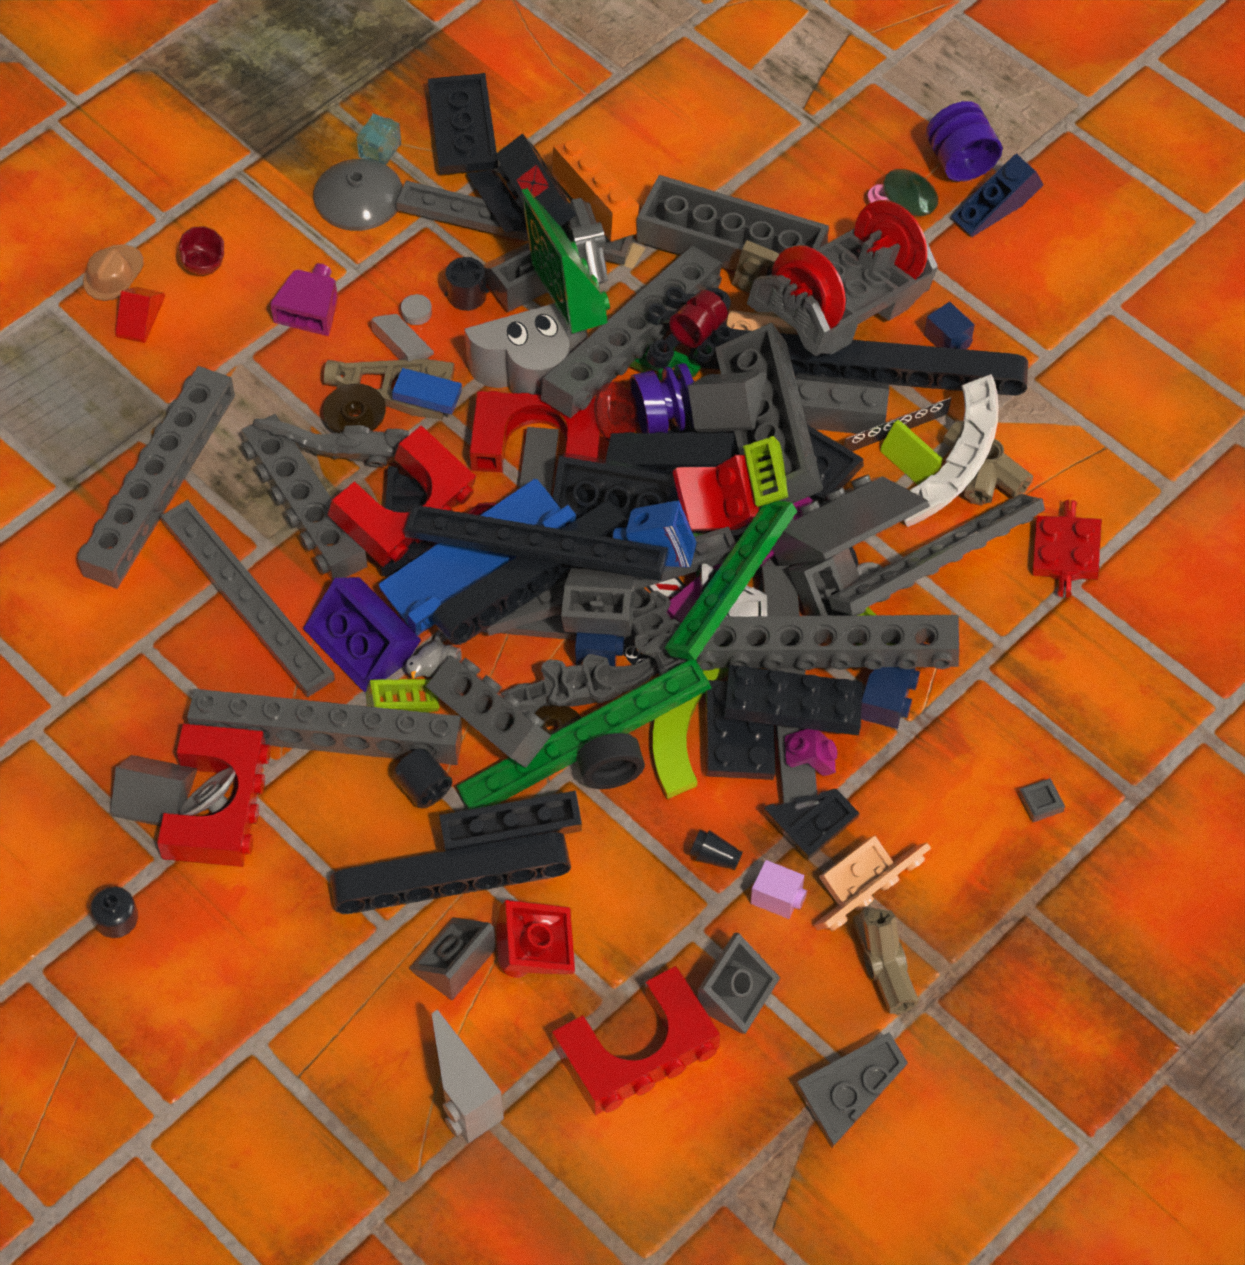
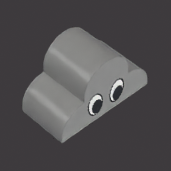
M554 303L464 329L467 366L473 378L488 387L502 388L509 386L511 393L525 392L541 395L543 377L587 339V330L571 333Z

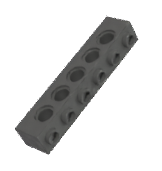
M273 414L265 418L268 420L280 421L276 414ZM253 424L243 428L244 442L240 445L248 461L254 460L256 463L255 470L261 482H268L274 502L277 506L282 504L286 510L284 514L291 528L297 527L300 531L299 538L307 552L313 551L316 556L314 561L322 575L327 573L333 582L335 578H346L368 567L365 550L327 515L332 498L295 442L287 440L284 436L274 435L271 431L260 430Z

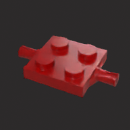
M1069 499L1063 502V516L1037 515L1033 576L1051 577L1059 580L1057 594L1062 598L1064 587H1066L1065 598L1072 595V581L1079 579L1098 580L1102 519L1076 517L1077 502L1071 500V510H1069Z

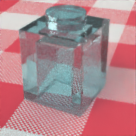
M374 113L357 136L359 158L375 160L385 165L401 144L400 124L390 118H384Z

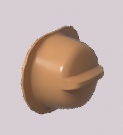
M123 244L113 245L94 253L88 261L87 270L83 278L84 289L88 295L102 301L114 300L120 297L121 291L128 289L141 272L144 265L142 254L136 248Z

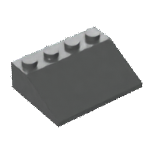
M869 474L851 481L853 487L847 490L840 487L825 494L827 500L821 503L818 500H814L800 507L801 513L792 518L772 549L779 566L827 560L930 507V504L925 498L884 476L870 478Z

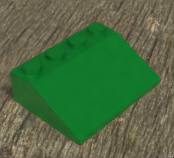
M528 188L522 189L532 267L571 333L607 324L606 310L610 309L608 296L605 291H600L596 276L594 274L590 275L585 258L579 257L576 243L569 241L565 232Z

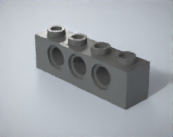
M450 655L426 687L507 756L527 768L551 737L549 733L541 728L544 721L530 710L524 714L520 710L523 704L508 692L504 696L498 691L502 686L488 675H485L483 679L477 675L481 669L467 658H464L461 662Z

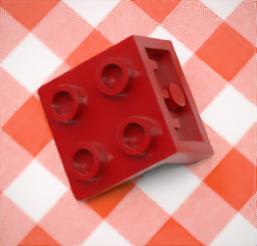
M735 455L717 467H677L673 470L679 501L692 531H713L729 527L730 530H738L752 522L759 512V507L755 504L745 455Z

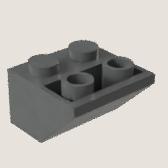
M529 242L483 264L486 284L508 312L547 293L532 267Z
M849 548L827 560L800 563L788 568L807 616H848L846 613L832 610L829 597L861 580Z
M571 568L564 586L561 613L565 632L631 636L637 577L594 569Z

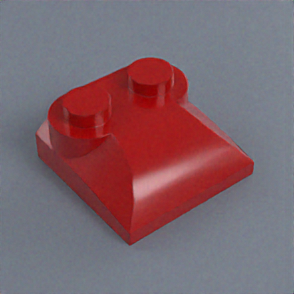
M505 900L502 903L496 924L498 962L504 973L514 978H521L528 973L573 974L575 972L570 907Z

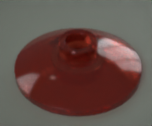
M612 381L605 383L599 389L594 404L595 420L599 431L607 441H610L611 433H635L638 423V411L632 393L620 382Z

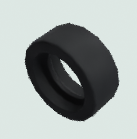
M614 733L597 737L586 743L577 755L584 784L595 789H611L625 785L635 780L645 767L638 740L630 734Z

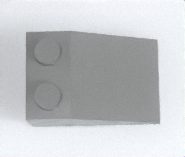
M437 1009L432 1013L445 1098L443 1108L447 1113L445 1122L456 1137L461 1134L469 1144L504 1119L501 1091Z

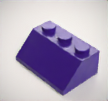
M360 577L335 578L303 628L364 692H366L370 680H385L405 666L421 641Z

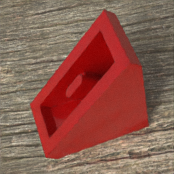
M140 287L122 290L116 324V337L145 343L166 297L165 293Z

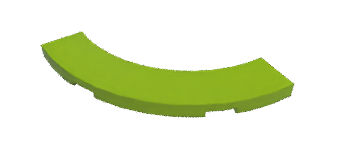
M721 644V645H719V646H720V647H725V646H728L729 644ZM715 668L702 671L708 680L721 681L728 676L729 668ZM704 693L655 719L653 729L654 765L660 786L667 799L697 786V778L688 758L686 737L696 705Z

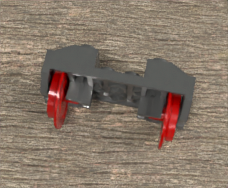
M878 200L866 205L860 211L853 230L815 250L808 246L797 245L781 252L775 260L772 274L760 276L754 280L747 304L757 312H774L794 327L804 348L813 355L818 356L821 353L834 354L852 343L859 323L877 313L887 320H891L908 310L923 293L930 289L938 265L924 233L913 215L895 202Z

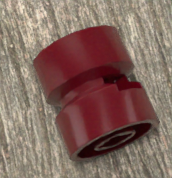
M700 290L686 302V305L682 306L671 316L669 321L670 329L679 342L685 346L695 348L701 345L711 335L712 331L717 330L727 320L728 312L724 302L718 295L708 290Z

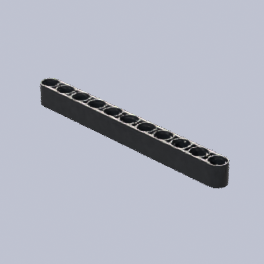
M732 329L733 335L730 341L751 332V330ZM712 331L711 335L708 337V342L711 343L715 348L720 345H717L712 340V334L714 332ZM719 333L720 336L726 337L724 334ZM780 333L787 342L795 376L797 373L884 382L889 383V385L963 391L962 385L992 374L998 395L1017 396L1027 390L1028 360L1026 357L1018 354L852 340L851 344L834 354L821 353L815 356L804 348L799 335ZM690 347L689 357L696 360L694 357L696 347ZM701 350L702 353L708 354L706 351ZM716 350L711 361L708 363H701L696 360L700 368L720 369Z

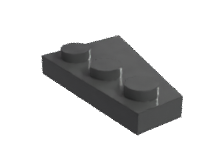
M888 1032L797 1081L795 1086L831 1148H833L906 1067L908 1062L892 1035Z

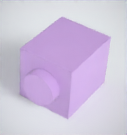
M765 860L752 887L751 904L790 919L794 908L801 909L807 895V890L803 889L804 875Z

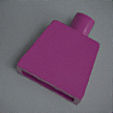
M318 263L315 264L312 272L303 270L293 271L271 302L274 323L329 336L338 299L336 280L330 277L331 269L324 264Z

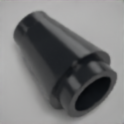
M700 829L689 855L696 857L698 862L727 869L730 868L735 871L743 851L738 850L710 829L708 832Z

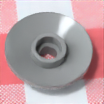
M227 768L206 781L186 800L180 809V814L192 816L206 809H209L212 813L219 810L228 800L224 794L233 782L236 774L235 770Z

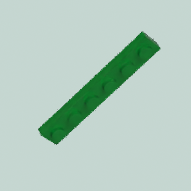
M776 501L761 507L665 646L670 656L689 660L697 659L796 514L797 510L792 502Z

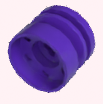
M961 101L949 105L939 111L926 127L925 136L936 156H938L948 178L954 181H969L980 177L994 167L1002 156L1003 146L990 126L981 107L972 101Z
M685 363L676 364L674 372L671 367H663L661 383L653 370L631 375L632 401L642 433H668L669 419H671L677 431L684 430L685 422L689 428H694L688 385L693 383L694 380Z

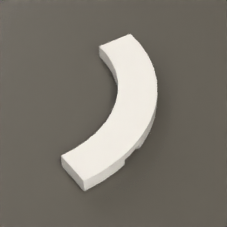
M992 374L962 385L965 401V424L961 438H958L953 450L946 459L947 463L941 470L910 490L928 500L930 507L905 519L904 522L907 527L923 521L949 504L966 488L983 465L992 446L998 423V394Z

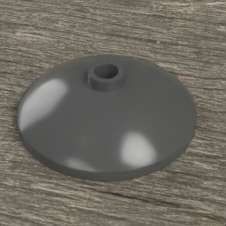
M350 159L333 165L320 176L314 188V202L318 213L331 225L350 231L369 230L386 223L398 212L396 201L403 187L398 175L387 165L371 159Z

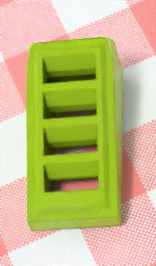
M772 436L743 446L756 506L760 507L788 498L780 442ZM771 455V459L762 462L758 460L759 458ZM773 465L774 469L760 473V469ZM772 476L776 478V480L764 484L761 483L763 479ZM778 487L777 492L763 496L764 490Z
M431 679L370 680L366 689L368 707L426 713L438 711L440 708L438 696L426 687ZM424 690L426 701H420L419 691ZM406 693H411L412 701H407ZM397 694L398 702H393L392 695ZM380 697H383L384 702L380 701Z

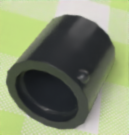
M461 257L450 262L445 273L447 286L445 296L448 297L449 303L453 307L464 311L474 310L482 306L486 300L487 293H489V289L486 288V275L483 264L472 257Z
M418 749L405 756L393 772V779L417 807L421 809L428 808L440 801L447 794L453 783L452 778L426 749Z

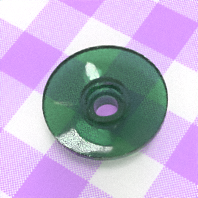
M894 169L884 178L883 189L887 198L904 207L912 215L926 216L936 209L939 200L938 194L934 186L922 175L908 169Z

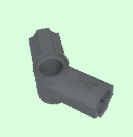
M582 198L572 199L570 205L576 215L567 222L570 242L574 241L576 243L579 257L585 258L590 275L594 274L598 283L607 282V269L603 253L605 237L601 222H596L590 203L583 201Z

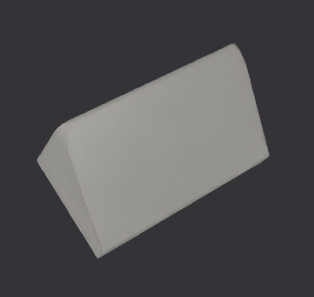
M398 314L378 316L371 319L372 332L399 360L410 362L413 359H427L434 354V351Z

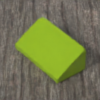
M897 420L885 438L880 451L919 485L928 477L934 476L941 470L942 457L906 425Z

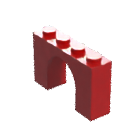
M477 391L470 447L471 471L503 473L505 449L509 437L520 427L535 423L547 424L559 429L567 440L566 453L599 458L603 423V398H593L586 409H580L570 418L542 401L541 395L525 392Z
M422 425L399 443L394 459L422 485L427 497V502L423 506L452 511L451 508L458 502L462 505L473 495L474 490L472 487L477 476ZM355 481L331 501L327 515L382 567L391 560L394 562L400 560L407 552V546L414 540L417 543L421 541L405 537L404 530L410 512L400 513L384 508Z
M183 724L177 749L180 766L193 767L197 771L219 773L227 768H233L236 772L233 781L238 785V790L233 801L224 810L213 815L189 816L164 813L157 842L163 860L244 866L246 854L251 855L253 848V834H250L251 825L257 824L259 817V804H256L257 795L263 794L265 786V775L262 774L263 764H269L271 746L266 744L263 731Z
M677 966L645 982V997L667 1032L664 1044L653 1055L633 1061L613 1056L602 1046L584 1015L552 1031L554 1049L595 1116L603 1111L609 1113L616 1110L630 1096L634 1094L640 1096L649 1092L656 1082L665 1077H668V1079L677 1077L684 1072L686 1066L697 1060L703 1062L710 1059L719 1049V1031Z

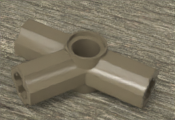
M963 420L956 421L944 435L943 442L952 449L958 438H961L965 424ZM994 439L986 457L987 459H985L972 481L966 486L964 497L977 505L991 503L996 484L1012 497H1016L1026 492L1034 476L1004 453L1003 445Z
M872 907L862 910L861 913L853 917V924L864 949L863 957L867 972L871 980L877 982L889 1014L900 1015L909 1012L912 1008L918 1006L919 999L907 973L908 965L904 950L899 942L896 916L892 910L887 911L881 908L875 909Z

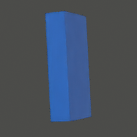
M402 368L393 388L392 397L393 400L452 415L462 392V383Z

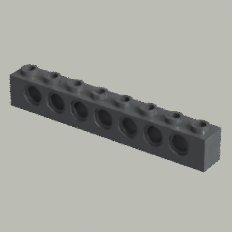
M692 245L607 321V324L597 329L543 377L541 400L570 418L580 409H586L599 392L603 393L613 379L618 375H623L634 360L642 358L654 341L663 339L666 332L670 329V323L654 325L648 322L646 313L649 306L658 303L663 305L666 310L675 311L684 306L671 308L666 305L664 297L670 287H679L686 294H696L700 290L712 287L718 288L722 280L720 276L722 262ZM652 312L654 315L660 316L658 313Z
M198 366L193 375L186 378L183 391L178 399H174L171 402L168 415L163 423L160 422L156 426L154 437L148 447L145 446L142 449L135 468L127 473L118 495L115 494L110 500L105 516L95 524L90 540L80 548L77 559L83 577L118 589L159 522L161 515L167 509L234 399L235 392L232 377Z
M959 616L725 617L696 661L700 668L706 671L715 668H729V665L766 668L769 670L781 668H800L803 670L834 668L844 670L849 667H866L875 670L882 667H900L903 669H913L916 667L947 669L949 667H959ZM924 642L930 643L929 645H920V643ZM790 643L796 644L794 646H785ZM827 643V644H829V645H827V646H820L819 644ZM854 643H862L863 645L854 646V645H852V644H854ZM887 643H896V645H892V646H889V645H886V644H887ZM721 644H729L728 646H725V647H720V646H719V645H721ZM754 644H762L761 646L757 647L752 646Z
M194 689L187 717L189 724L263 731L265 742L270 744V746L403 759L415 750L426 749L438 763L458 765L463 737L461 716Z

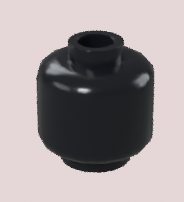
M116 886L106 887L98 891L92 898L90 916L95 928L103 936L120 938L129 934L135 928L138 921V909L131 893Z

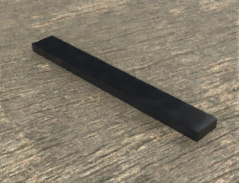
M414 504L404 530L405 537L658 581L662 580L669 555L668 547Z

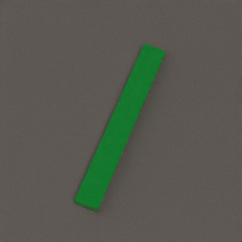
M688 660L551 734V737L527 768L509 757L456 787L469 810L497 805L575 763L579 750L591 740L607 734H628L711 689V685L697 661Z

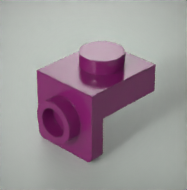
M805 729L785 737L786 764L791 768L808 763L823 776L836 773L835 759H837L838 755L837 748L834 742L829 740L819 730Z

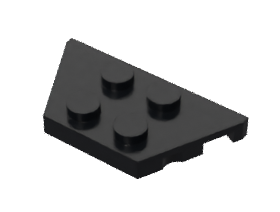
M388 466L385 508L394 512L406 513L411 512L413 504L423 506L427 502V497L422 485L415 478L411 479L400 474L398 468ZM414 540L407 546L408 550L397 562L391 560L384 567L381 566L382 576L394 574L438 543L425 540L417 543Z

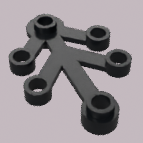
M670 287L666 292L664 302L671 308H678L681 305H686V302L695 294H686L679 287ZM714 287L705 289L718 295L728 311L731 300L725 291ZM654 303L649 306L646 319L654 325L669 323L671 316L677 311L666 310L663 305ZM652 312L658 313L660 316H656ZM724 322L713 332L712 340L717 345L729 342L733 335L732 329ZM673 333L665 340L654 341L646 355L648 362L656 368L667 367L674 355V349L681 342L677 340ZM719 333L724 334L726 337L720 336ZM708 338L696 347L694 351V357L701 363L711 361L715 352V348L708 342ZM701 350L706 351L708 354L702 353Z

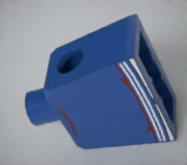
M679 501L635 508L631 511L627 527L615 528L613 538L668 547L669 555L666 566L691 567L697 542Z

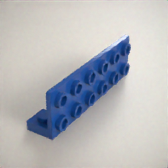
M533 479L480 515L562 529L576 520V514L570 506L567 505L561 509L538 479ZM438 543L379 584V589L407 626L418 636L434 625L432 616L440 605L518 556Z

